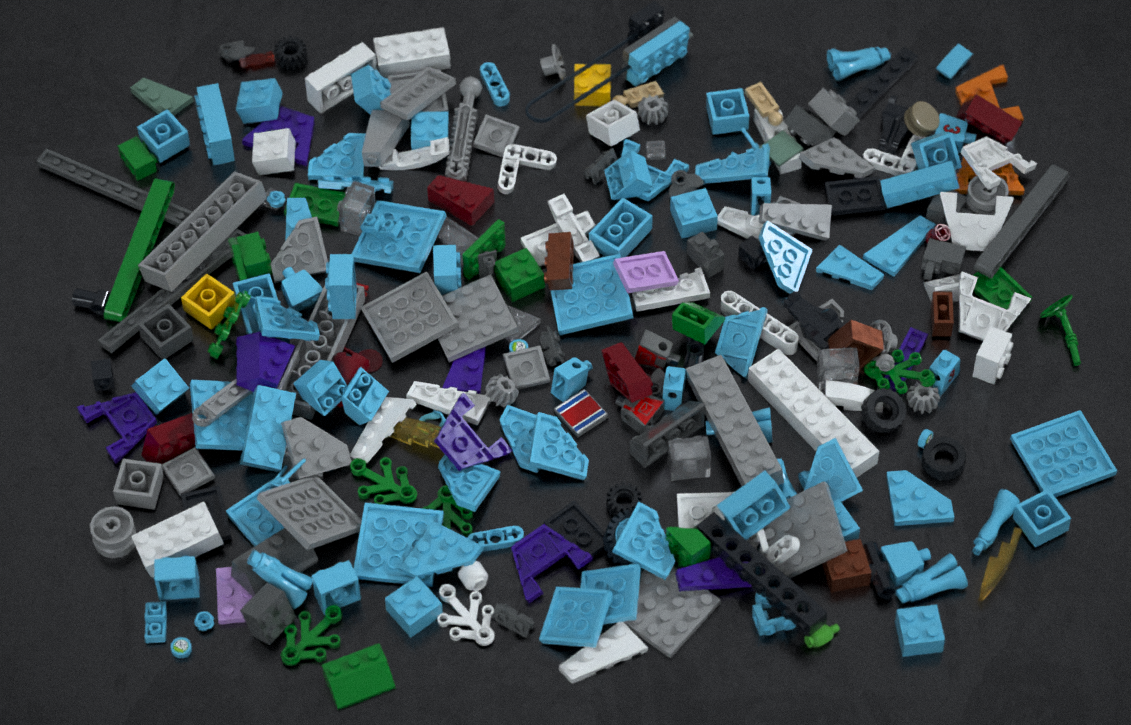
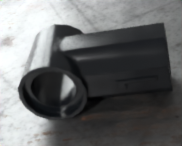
M77 288L72 294V304L91 308L93 312L103 315L110 292L102 289L93 292Z

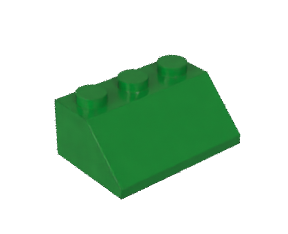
M379 643L322 665L324 679L338 710L396 688L387 659Z

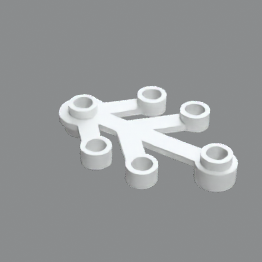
M445 584L441 586L439 590L440 599L444 602H449L461 617L442 613L437 618L438 625L441 627H447L449 624L470 626L474 630H461L458 627H453L450 630V638L453 641L467 638L475 639L479 645L486 646L491 644L494 640V631L490 628V622L494 615V608L491 605H485L482 608L483 622L481 626L476 621L478 607L482 602L481 593L474 591L470 594L471 604L470 611L468 612L455 597V588L452 585ZM473 597H479L478 600H474V599H472V598H473ZM490 610L491 613L486 614L485 611ZM443 618L447 619V621L441 622L440 620ZM455 632L459 633V635L454 636L452 634Z

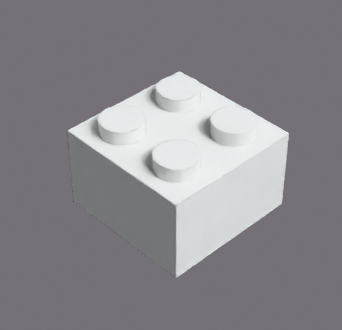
M616 100L586 115L589 133L610 146L616 145L621 140L640 131L637 112Z
M289 128L254 133L252 163L258 175L294 170L295 140Z
M990 326L976 355L973 377L991 384H995L997 378L1001 379L1004 372L1003 366L1008 364L1011 358L1010 352L1014 344L1011 342V333Z

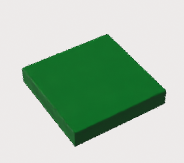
M234 237L228 238L236 275L240 281L246 280L247 275L239 243Z

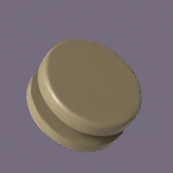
M923 101L914 103L904 114L907 128L918 137L929 136L940 124L937 111L933 106Z

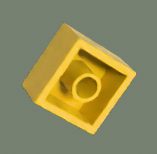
M575 64V72L587 64ZM594 64L574 77V100L611 76V64ZM611 81L574 106H603L609 103Z
M207 273L181 297L183 311L211 330L224 318L223 314L228 306L232 308L236 303L234 302L236 298L235 292Z

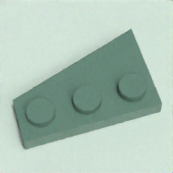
M146 78L141 79L130 87L131 93L157 114L168 109L174 116L193 102L192 96Z

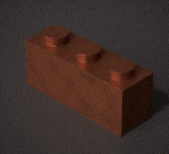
M571 232L548 233V241H545V249L548 252V256L545 257L547 272H544L545 284L548 283L550 291L572 289L574 257Z

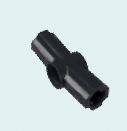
M686 336L687 353L683 366L684 369L703 362L704 358L703 343Z
M866 542L863 548L871 570L870 582H873L879 597L884 599L891 598L896 593V588L890 577L888 562L883 560L877 542Z

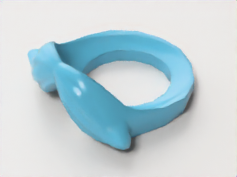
M433 409L432 413L423 415L418 422L419 430L428 436L437 435L446 420L443 413ZM442 418L436 430L429 432L422 428L424 421Z

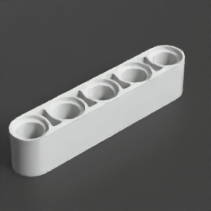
M725 291L721 295L720 310L726 316L760 310V308L733 291ZM766 314L760 338L776 349L779 348L786 355L795 354L798 348V334L769 314Z

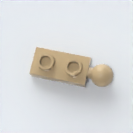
M654 81L623 92V96L617 95L613 100L625 106L628 104L630 108L638 106L643 97L648 98L650 94L652 97L657 95L658 98H662L664 93L657 82Z
M760 82L745 88V94L762 118L769 116L768 121L771 125H780L783 121V116L779 113V106L764 85Z

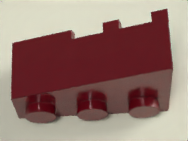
M977 94L966 98L956 115L960 120L966 121L981 131L994 136L1001 143L1012 141L1022 123Z
M440 175L427 187L428 201L471 226L494 203L493 188Z
M622 342L601 350L610 384L631 403L653 394L651 378L645 374Z
M193 413L147 429L141 455L146 462L162 465L196 446L194 423L192 421Z

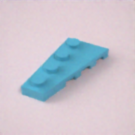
M765 144L762 145V148L756 150L751 148L746 150V153L740 155L732 154L723 160L715 159L696 165L695 174L701 177L704 184L747 180L752 177H768L770 146Z
M325 175L318 180V188L342 190L344 187H348V190L353 191L366 188L368 192H377L384 189V193H391L393 181H389V178L384 177L378 178V180H371V177H360V180H352L351 176H342L341 179H334V176Z
M920 215L863 254V259L894 277L926 240V233L933 229L936 224Z

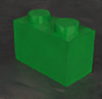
M137 136L118 145L120 158L137 181L157 171L155 165L157 160L154 154L148 152L145 142H141Z

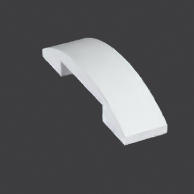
M449 138L430 141V146L401 153L394 149L384 165L379 166L381 170H409L435 163L449 154Z
M562 194L549 200L548 205L561 232H571L574 254L579 261L585 262L599 258L600 255L591 240L587 239L572 212L573 208L566 195Z

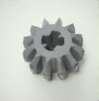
M649 94L648 98L643 97L641 102H639L638 115L641 117L642 122L647 121L648 124L654 122L657 125L658 121L663 122L664 118L667 117L668 104L663 97L658 98L657 95L652 97Z
M502 374L494 375L485 388L487 391L486 396L491 398L490 402L494 401L496 406L501 404L502 407L513 404L519 393L517 390L518 385L513 383L514 379H508V375L505 377Z
M916 382L915 386H910L906 399L909 407H913L914 412L919 410L921 414L924 411L930 414L932 409L937 408L940 396L938 388H933V385L923 387Z

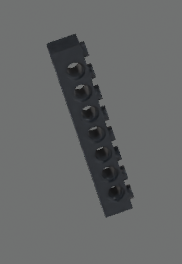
M715 512L696 525V529L711 543V552L716 557L719 556L729 569L736 571L744 582L747 581L757 594L764 596L767 602L772 607H776L785 619L793 622L798 631L804 632L810 637L827 623V611Z

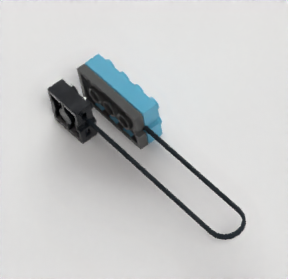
M653 1L629 17L628 28L630 30L627 32V39L531 100L525 108L526 116L533 122L546 123L620 74L635 87L646 82L648 78L658 74L663 68L670 66L674 61L685 56L688 40L693 37L690 28L676 17L663 24L665 8L656 1ZM626 43L630 45L623 51V61L625 63L622 64L621 70L551 116L541 119L531 116L528 109L532 104Z

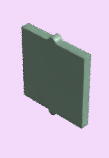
M784 130L762 144H769V159L779 167L803 151V147L795 141V138L789 136Z

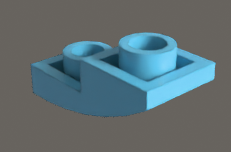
M957 44L937 66L936 70L951 80L958 70L963 68L972 57L973 53L962 45Z
M367 214L360 229L373 235L396 238L404 223L401 219H385L383 214Z
M148 602L145 607V643L166 642V602Z

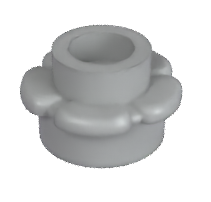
M881 354L878 360H876V366L881 371H889L894 368V359L889 354Z

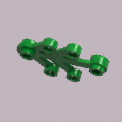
M248 291L239 292L234 300L236 302L234 306L226 308L223 316L228 319L224 324L218 323L214 330V333L219 335L216 343L212 342L207 350L211 357L217 359L220 356L224 347L220 344L221 341L227 339L232 324L236 322L239 316L240 309H244L250 300L251 295L247 294Z
M897 349L892 352L894 363L904 360L902 350ZM918 352L911 353L908 360L895 365L889 371H881L876 366V361H871L864 367L865 374L872 379H876L879 390L882 388L888 390L890 388L888 379L883 378L882 374L889 375L898 394H904L908 391L906 382L901 381L900 377L920 380L923 387H930L936 381L934 373L928 369L921 372L905 370L922 362L921 355Z
M384 457L380 460V468L384 471L385 478L367 469L363 459H354L350 464L352 474L355 476L363 475L378 483L372 486H360L358 488V496L361 499H367L370 494L391 490L394 492L393 494L385 496L382 494L376 495L374 504L386 505V503L394 501L410 504L416 500L417 491L413 486L409 485L407 478L408 469L405 466H399L396 469V476L400 479L401 486L394 483L390 458Z
M442 486L437 493L438 498L422 509L436 510L443 504V526L451 530L452 521L460 528L463 536H469L473 532L472 525L456 515L451 510V504L461 511V517L466 520L472 518L473 511L458 506L448 486Z
M336 605L327 607L325 610L326 617L310 632L311 614L307 611L301 612L299 614L301 641L296 646V626L290 624L285 628L287 647L281 652L283 663L295 665L301 659H315L317 662L325 661L327 657L325 649L317 648L315 651L303 650L307 646L329 645L333 649L340 646V637L336 634L329 637L318 636L331 623H337L341 620V609ZM304 616L309 617L307 620L302 619ZM319 653L324 654V655L321 656V657H318V656H317V654H319Z

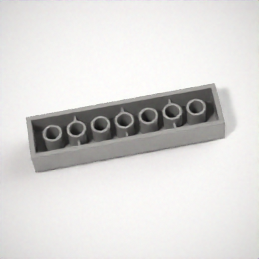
M234 171L138 265L145 282L172 292L267 199L262 182Z
M357 285L356 319L332 318V312H328L327 289L324 286L309 321L312 320L318 325L319 340L306 341L300 339L278 387L279 390L296 393L292 415L312 420L316 410L302 399L293 383L319 360L334 362L335 354L343 351L361 311L360 307L365 302L364 286Z
M722 355L686 368L688 383L698 402L705 404V416L740 484L744 486L763 471H766L778 485L784 483L782 468Z

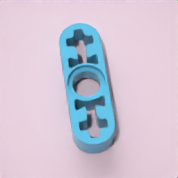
M491 62L483 63L480 67V75L494 103L498 106L507 105L510 100L509 91L495 64ZM492 82L499 83V85L496 87L491 86L490 84Z
M509 526L472 533L467 538L472 541L477 540L478 544L483 547L482 552L511 547L524 538V531L519 526ZM516 533L518 538H514L512 534ZM499 536L501 540L498 543H493L490 541V538Z

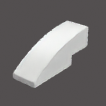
M826 380L825 396L835 406H844V410L862 411L861 405L864 403V399L875 391L863 386L839 381ZM883 402L877 403L875 412L883 411Z

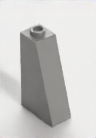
M386 110L371 111L362 149L364 166L384 165L410 125L409 120Z

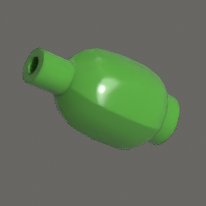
M837 624L830 627L823 625L810 637L805 636L804 641L809 648L821 647L831 641L834 633L840 631V628Z

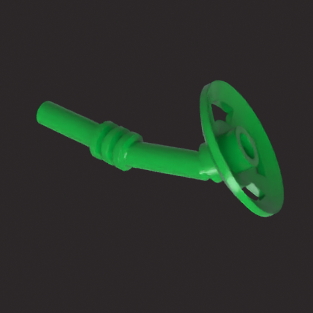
M1072 294L1045 309L1040 314V317L1046 318L1056 315L1057 318H1060L1066 333L1065 340L1067 347L1070 348L1073 364L1078 366L1081 364L1077 348V336L1073 333L1065 309L1073 298Z

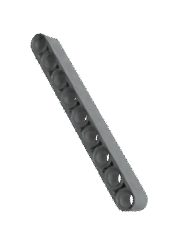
M1054 164L1050 166L980 255L974 266L975 271L990 279L996 274L1065 185L1070 172Z

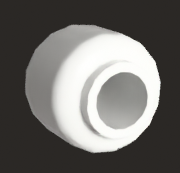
M475 561L473 565L466 567L462 565L458 573L461 582L467 590L479 591L487 584L488 574L480 562Z

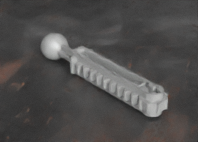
M466 77L459 86L460 93L464 98L463 103H460V107L455 108L454 127H452L453 133H451L452 138L450 139L451 144L449 145L450 150L445 169L446 177L460 181L467 180L466 177L468 176L472 152L471 147H473L472 141H474L473 135H475V124L478 119L477 110L473 108L474 99L480 95L482 85L475 77Z

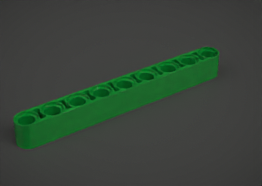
M155 178L105 306L104 318L107 320L121 322L128 316L142 279L138 265L152 252L174 193L175 183L172 181Z

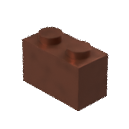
M933 292L931 301L932 336H952L954 324L952 292Z

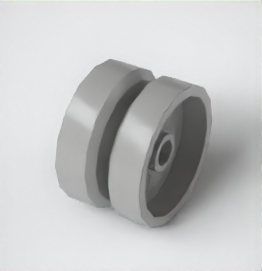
M975 176L968 185L966 209L973 211V214L995 215L996 196L1008 197L1007 183L1001 178L998 186L988 190L979 177Z
M107 507L98 511L92 518L90 531L94 547L98 553L108 558H119L133 550L135 544L131 536L137 533L133 518L128 511L120 507Z

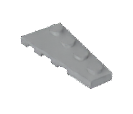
M763 203L760 206L759 223L764 224L766 221H769L780 229L826 241L829 239L832 205Z

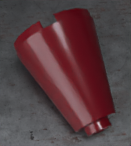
M338 352L334 356V364L347 386L360 367L369 373L372 366L369 359L352 353V356H346V352ZM341 401L337 406L344 408Z

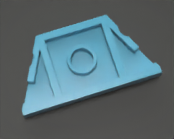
M765 307L753 312L746 311L739 315L726 316L715 353L718 356L722 355L725 362L745 379H748L749 367L752 366L768 311Z

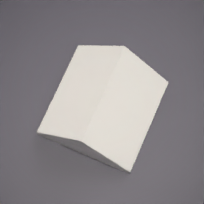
M960 274L924 282V287L930 301H932L933 292H952L953 302L959 301Z

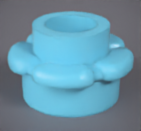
M272 191L267 197V201L271 207L279 208L285 202V195L281 191Z
M200 612L197 614L194 624L199 630L206 631L214 626V617L209 612Z

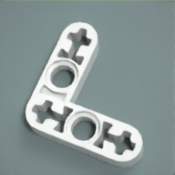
M913 135L901 158L871 148L864 152L863 159L867 160L874 169L894 176L913 172L917 168L916 160L907 156L908 154H914L911 143L926 137ZM891 161L893 165L886 166L884 162Z
M516 144L506 146L498 180V190L502 194H510L513 191L519 164L551 170L556 165V155L550 151ZM511 151H514V156L510 155ZM527 154H533L535 156V159L527 160L525 156ZM547 158H550V163H546ZM512 166L514 168V171L508 173L505 171L504 167ZM505 178H509L508 187H504Z
M763 528L747 539L756 549L760 543L759 552L776 567L793 556L800 546V541L797 537L785 535L768 547ZM778 550V557L774 559L775 552Z

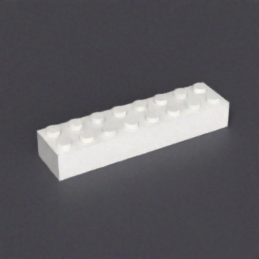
M779 348L749 367L748 382L815 451L818 446L836 438L856 478L878 463L879 450Z

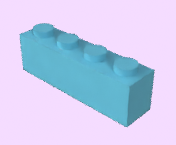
M952 161L880 180L887 208L940 194V192L959 189L957 174Z

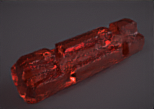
M267 52L265 55L263 53L249 55L248 58L246 56L240 59L241 67H248L249 64L254 66L265 64V62L272 63L275 61L274 53Z

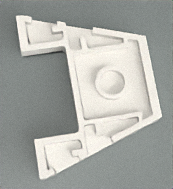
M988 137L963 146L961 150L963 157L988 190L998 186L1001 182V178L994 174L992 170L1011 163L1025 174L1034 170L1037 165L1032 160L1030 163L1025 161L1019 153L1014 155L1006 151L1007 147Z
M940 192L948 228L951 231L952 244L966 247V250L984 252L1001 230L1014 197L996 196L995 215L957 213V193Z
M961 272L959 275L958 332L984 341L990 326L1006 332L1031 300V298L1015 292L1013 293L1008 310L972 296L978 277Z

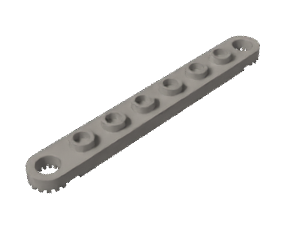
M235 379L202 403L200 407L196 408L192 415V421L201 427L208 426L253 392L237 386ZM198 415H204L206 418L201 420Z

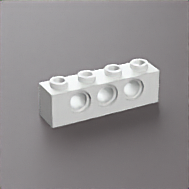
M754 109V122L764 142H767L782 130L791 136L790 131L787 129L789 126L784 121L778 126H773L768 121L769 116L762 118L757 109ZM800 153L780 167L776 165L780 174L801 169L802 161L798 159Z

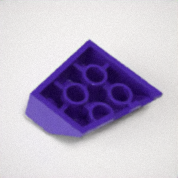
M261 332L237 337L236 385L254 392L257 385L278 389L295 346L274 337L262 336Z

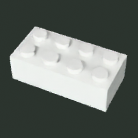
M444 28L373 38L378 71L384 78H388L387 76L423 71L428 66L441 70L451 68L450 53Z
M362 42L352 47L346 53L339 55L330 63L323 65L322 68L314 73H310L305 78L308 102L321 114L353 94L351 74L367 65L377 70L376 55Z
M205 502L131 536L151 578L155 577L154 559H161L163 557L178 558L182 556L197 557L224 544Z

